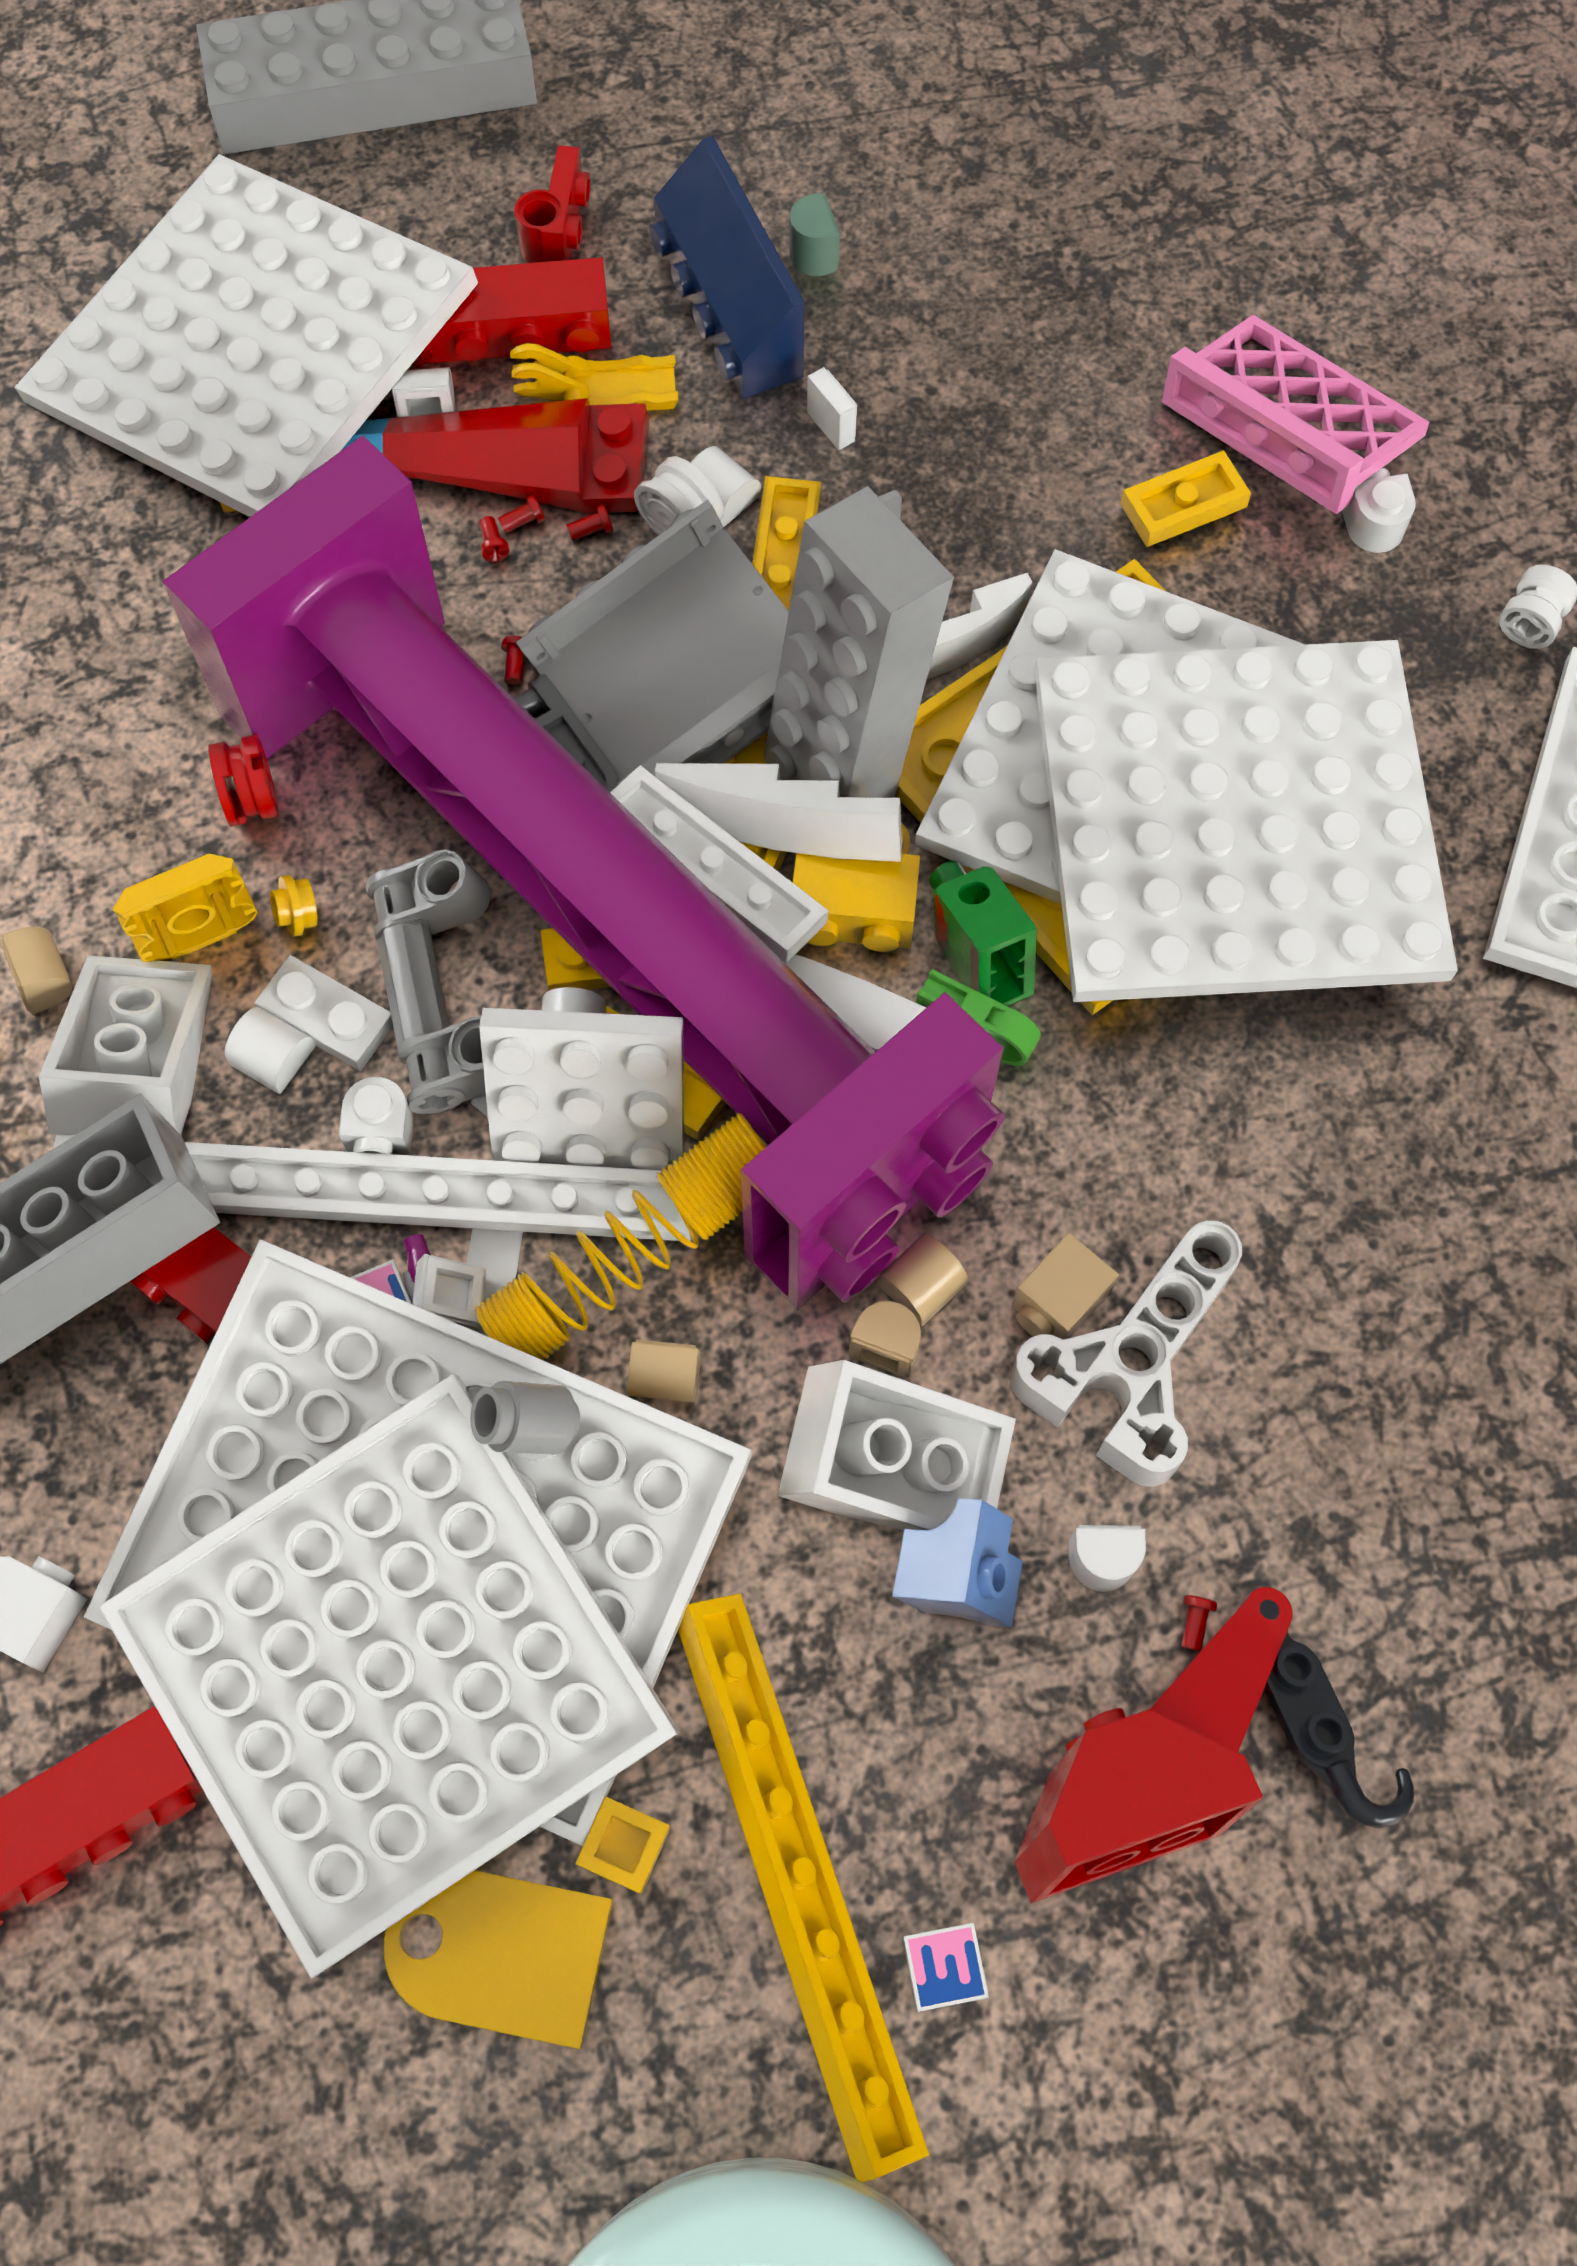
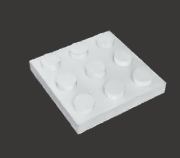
M483 1008L479 1028L492 1160L662 1171V1168L667 1169L668 1164L672 1165L673 1160L678 1161V1156L683 1157L685 1152L683 1017Z

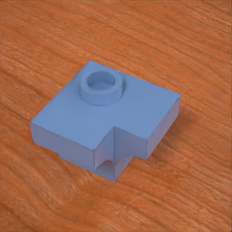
M958 1498L953 1513L940 1526L930 1530L904 1529L892 1597L924 1613L956 1616L974 1620L988 1626L1012 1628L1023 1563L1022 1560L1008 1553L1013 1518L983 1500Z

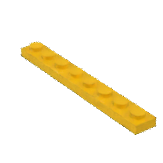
M738 1593L690 1603L686 1607L678 1628L684 1651L855 2178L861 2182L874 2180L929 2156V2152L742 1595Z

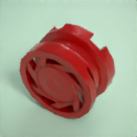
M259 735L241 737L240 744L229 746L225 741L208 745L210 765L216 790L229 826L246 824L248 817L260 815L263 820L279 816L275 787Z

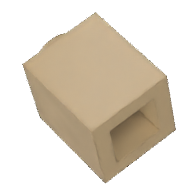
M1068 1232L1017 1287L1012 1302V1307L1018 1312L1016 1319L1033 1337L1046 1334L1054 1335L1063 1340L1071 1338L1111 1294L1119 1274Z

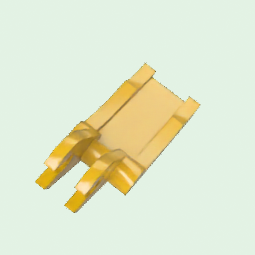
M527 343L516 346L510 351V358H532L536 360L533 363L526 362L512 365L511 378L537 379L535 382L513 385L514 392L521 396L559 401L588 398L590 405L645 403L647 411L674 409L679 400L678 391L675 388V354L654 358L638 355L621 360L593 361L585 360L579 356L565 357L538 344Z

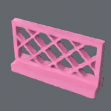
M1255 315L1250 316L1197 353L1184 347L1170 356L1162 398L1163 404L1335 514H1338L1351 504L1357 486L1426 435L1430 423ZM1252 338L1270 349V351L1242 350L1241 345ZM1219 367H1234L1235 375H1230ZM1245 368H1273L1274 376H1246ZM1284 369H1302L1313 377H1285ZM1262 394H1277L1278 403L1273 402ZM1288 395H1316L1318 404L1290 403ZM1328 396H1346L1356 402L1357 405L1329 404ZM1305 421L1321 422L1322 430L1316 429ZM1333 422L1361 423L1362 431H1334ZM1373 423H1390L1401 431L1375 432ZM1350 449H1365L1366 457L1363 458Z

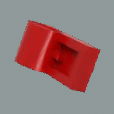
M558 145L549 190L536 189L526 192L515 204L514 212L520 252L528 263L569 260L571 249H580L582 217L578 213L580 206L588 207L591 177L589 172H582L579 147Z

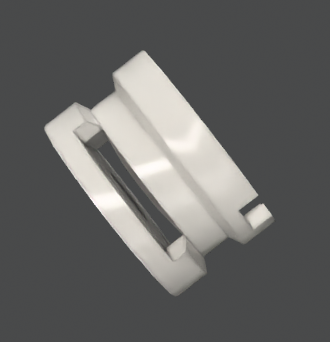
M677 456L668 457L655 471V477L652 480L643 481L634 491L635 503L641 516L658 536L670 528L672 522L681 513L695 509L707 499L712 504L719 519L721 520L724 517L723 502L711 481L696 466Z

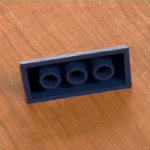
M713 136L702 139L654 197L656 223L650 224L649 230L656 253L660 258L667 256L671 263V275L681 298L688 296L693 305V317L699 334L703 339L710 337L715 346V359L722 377L725 380L732 379L741 397L745 399L804 377L805 301Z

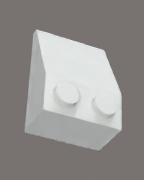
M87 956L39 1075L49 1134L76 1135L141 1093L181 1135L192 1102L212 980L211 965L154 960L147 963L141 959Z
M847 1360L809 1366L777 1496L833 1514L900 1530H930L940 1526L953 1513L958 1498L983 1500L997 1509L1016 1419Z

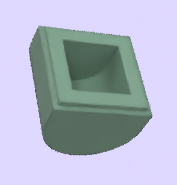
M819 192L804 196L797 200L790 210V261L795 269L805 275L824 276L837 273V268H839L840 232L826 195Z

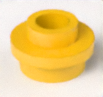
M291 875L280 876L278 882L279 889L270 891V905L277 927L286 926L292 937L301 936L305 928L317 926V909L312 887L307 878L294 880Z

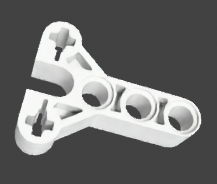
M1204 1221L1192 1227L1126 1318L1118 1326L1064 1340L1054 1335L1046 1334L1029 1338L1021 1346L1011 1371L1010 1385L1014 1395L1024 1405L1058 1428L1085 1392L1093 1389H1104L1111 1392L1121 1405V1418L1105 1438L1096 1456L1129 1480L1141 1486L1154 1487L1165 1483L1176 1472L1188 1451L1187 1434L1184 1427L1175 1419L1170 1362L1226 1286L1242 1257V1243L1238 1234L1230 1226L1219 1221ZM1207 1248L1219 1256L1222 1267L1208 1269L1201 1266L1195 1260L1192 1250ZM1169 1297L1179 1301L1184 1306L1186 1318L1175 1320L1165 1317L1158 1310L1156 1300ZM1133 1347L1143 1351L1149 1359L1150 1369L1134 1371L1127 1368L1120 1359L1119 1350ZM1044 1362L1054 1368L1052 1375L1045 1376L1042 1381L1036 1380L1031 1375L1033 1368H1040ZM1153 1439L1160 1442L1163 1446L1160 1455L1154 1461L1147 1459L1142 1454L1145 1446L1150 1444Z

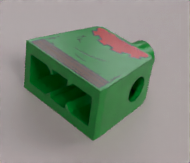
M956 861L947 862L936 868L929 877V884L934 891L935 936L958 981L1006 1006L1034 995L1037 928L992 867L983 866L966 873L961 864Z

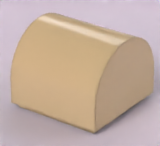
M25 927L1 935L0 943L27 1012L30 1011L32 1015L62 1003L70 996L73 986L49 930L42 927Z
M926 1233L920 1236L876 1279V1284L894 1302L904 1305L913 1312L920 1327H923L968 1282L967 1273L954 1254L938 1239Z
M882 1301L870 1305L859 1315L850 1336L849 1355L853 1359L906 1378V1376L910 1377L916 1362L921 1338L920 1325L916 1316L910 1309L897 1302Z
M636 1339V1342H632L628 1395L695 1403L701 1366L699 1349L696 1348V1345Z

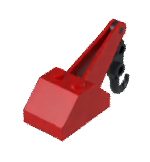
M1260 1587L1251 1592L1238 1607L1237 1611L1150 1709L1126 1717L1122 1708H1116L1098 1714L1083 1724L1085 1732L1065 1745L1067 1753L1048 1776L1014 1863L1030 1903H1034L1220 1836L1263 1798L1245 1755L1238 1753L1263 1690H1265L1296 1757L1330 1788L1336 1802L1346 1815L1361 1825L1384 1828L1398 1824L1407 1817L1414 1803V1785L1409 1771L1405 1768H1399L1395 1773L1398 1786L1397 1795L1392 1802L1386 1805H1378L1371 1802L1364 1795L1356 1778L1354 1733L1321 1662L1310 1648L1294 1641L1289 1636L1288 1629L1292 1621L1293 1610L1288 1598L1275 1588Z

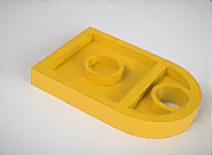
M474 1870L386 1929L384 1937L386 1969L394 1988L403 2000L415 2010L429 2017L582 2049L614 1900ZM421 1915H430L441 1926L442 1942L432 1956L425 1959H416L405 1949L403 1942L404 1931L409 1922Z

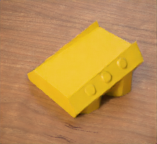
M206 854L125 888L112 909L117 915L126 935L131 937L139 957L143 962L147 963L153 960L164 961L170 958L175 960L237 933L238 929L254 920L258 914L234 860L214 854Z

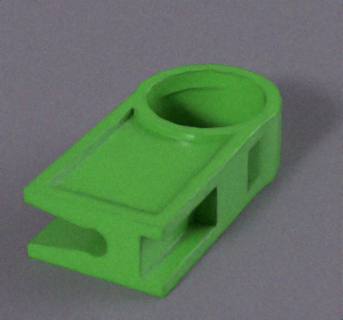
M931 969L923 988L919 989L917 993L916 1003L927 1008L940 995L946 992L1003 1047L1000 1062L1013 1066L1025 1065L1041 1038V1032L1036 1024L1019 1011Z

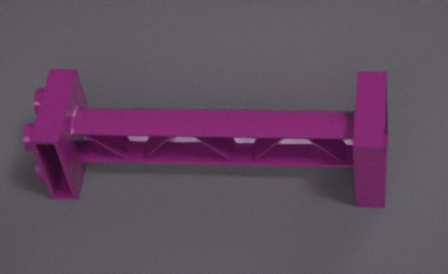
M363 435L162 581L220 717L240 737L258 734L268 759L335 708L639 1015L683 1017L684 1061L736 1113H742L754 1131L768 1144L764 1150L741 1169L745 1258L797 1311L825 1285L843 1303L858 1296L887 1269L896 1257L899 1246L887 1233L903 1215L921 1200L937 1217H942L960 1205L987 1176L993 1166V1161L981 1149L996 1133L1005 1118V1114L991 1102L1003 1047L944 992L875 1052L441 628L445 624L412 482Z

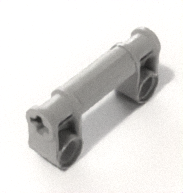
M438 850L404 865L380 870L372 874L365 883L368 897L375 902L379 922L375 926L374 934L383 970L398 1047V1057L401 1063L407 1065L411 1092L407 1096V1103L409 1109L418 1114H434L448 1111L457 1107L462 1102L486 1094L483 1062L481 1063L482 1049L479 1028L481 1016L471 1017L463 1022L449 1026L431 935L464 923L473 922L481 917L491 900V889L487 880L454 851ZM458 881L455 888L448 893L451 886Z

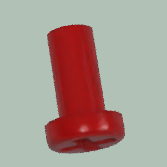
M534 495L526 497L527 504L498 517L505 534L536 519L538 524L545 521V516Z
M603 504L596 506L597 513L566 524L572 541L602 529L605 530L606 534L613 532L611 520Z
M492 516L483 517L479 521L484 540L480 548L482 557L488 562H500L509 555L508 542L500 537L495 518Z
M516 635L506 636L502 639L501 649L506 652L504 681L510 685H518L522 682L524 653L516 644L522 637Z
M1185 1595L1182 1604L1188 1606L1189 1609L1181 1647L1201 1651L1209 1611L1216 1612L1217 1602L1199 1596Z

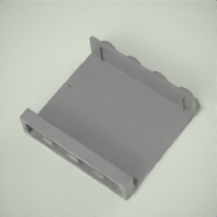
M707 499L695 509L681 513L672 522L670 528L647 545L638 546L630 551L624 558L623 563L603 578L583 586L575 599L552 616L543 617L534 623L528 634L518 640L516 644L539 674L547 675L614 766L618 775L619 782L617 784L619 785L640 765L655 776L656 763L725 764L768 732L789 611L725 530L715 509Z

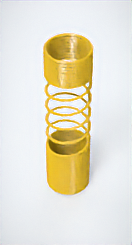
M737 1113V1116L732 1117L731 1121H726V1125H721L720 1129H715V1133L710 1132V1137L705 1136L704 1141L700 1140L699 1145L694 1144V1149L689 1148L688 1153H683V1157L678 1156V1161L673 1160L672 1165H667V1169L662 1168V1173L657 1172L656 1177L675 1204L693 1243L672 1226L639 1191H632V1197L662 1252L665 1263L660 1261L642 1245L613 1213L605 1210L604 1217L627 1256L638 1284L631 1281L612 1264L582 1231H577V1238L605 1287L610 1305L601 1300L584 1285L555 1252L549 1251V1258L567 1286L579 1310L583 1325L576 1323L568 1317L526 1272L518 1274V1279L513 1278V1281L508 1282L507 1286H502V1290H497L496 1294H491V1298H486V1302H481L480 1306H475L476 1317L487 1336L543 1361L544 1358H549V1354H554V1351H558L560 1346H565V1342H570L571 1337L563 1321L579 1331H585L588 1328V1317L572 1282L598 1306L611 1311L615 1309L616 1301L612 1287L597 1258L627 1286L635 1290L643 1289L641 1271L621 1232L656 1266L662 1269H670L671 1259L668 1250L646 1208L681 1243L692 1249L698 1248L697 1234L703 1240H708L709 1236H714V1232H719V1228H724L725 1224H730V1220L735 1221V1216L740 1217V1213L743 1212L741 1169L764 1150L766 1145L742 1113Z

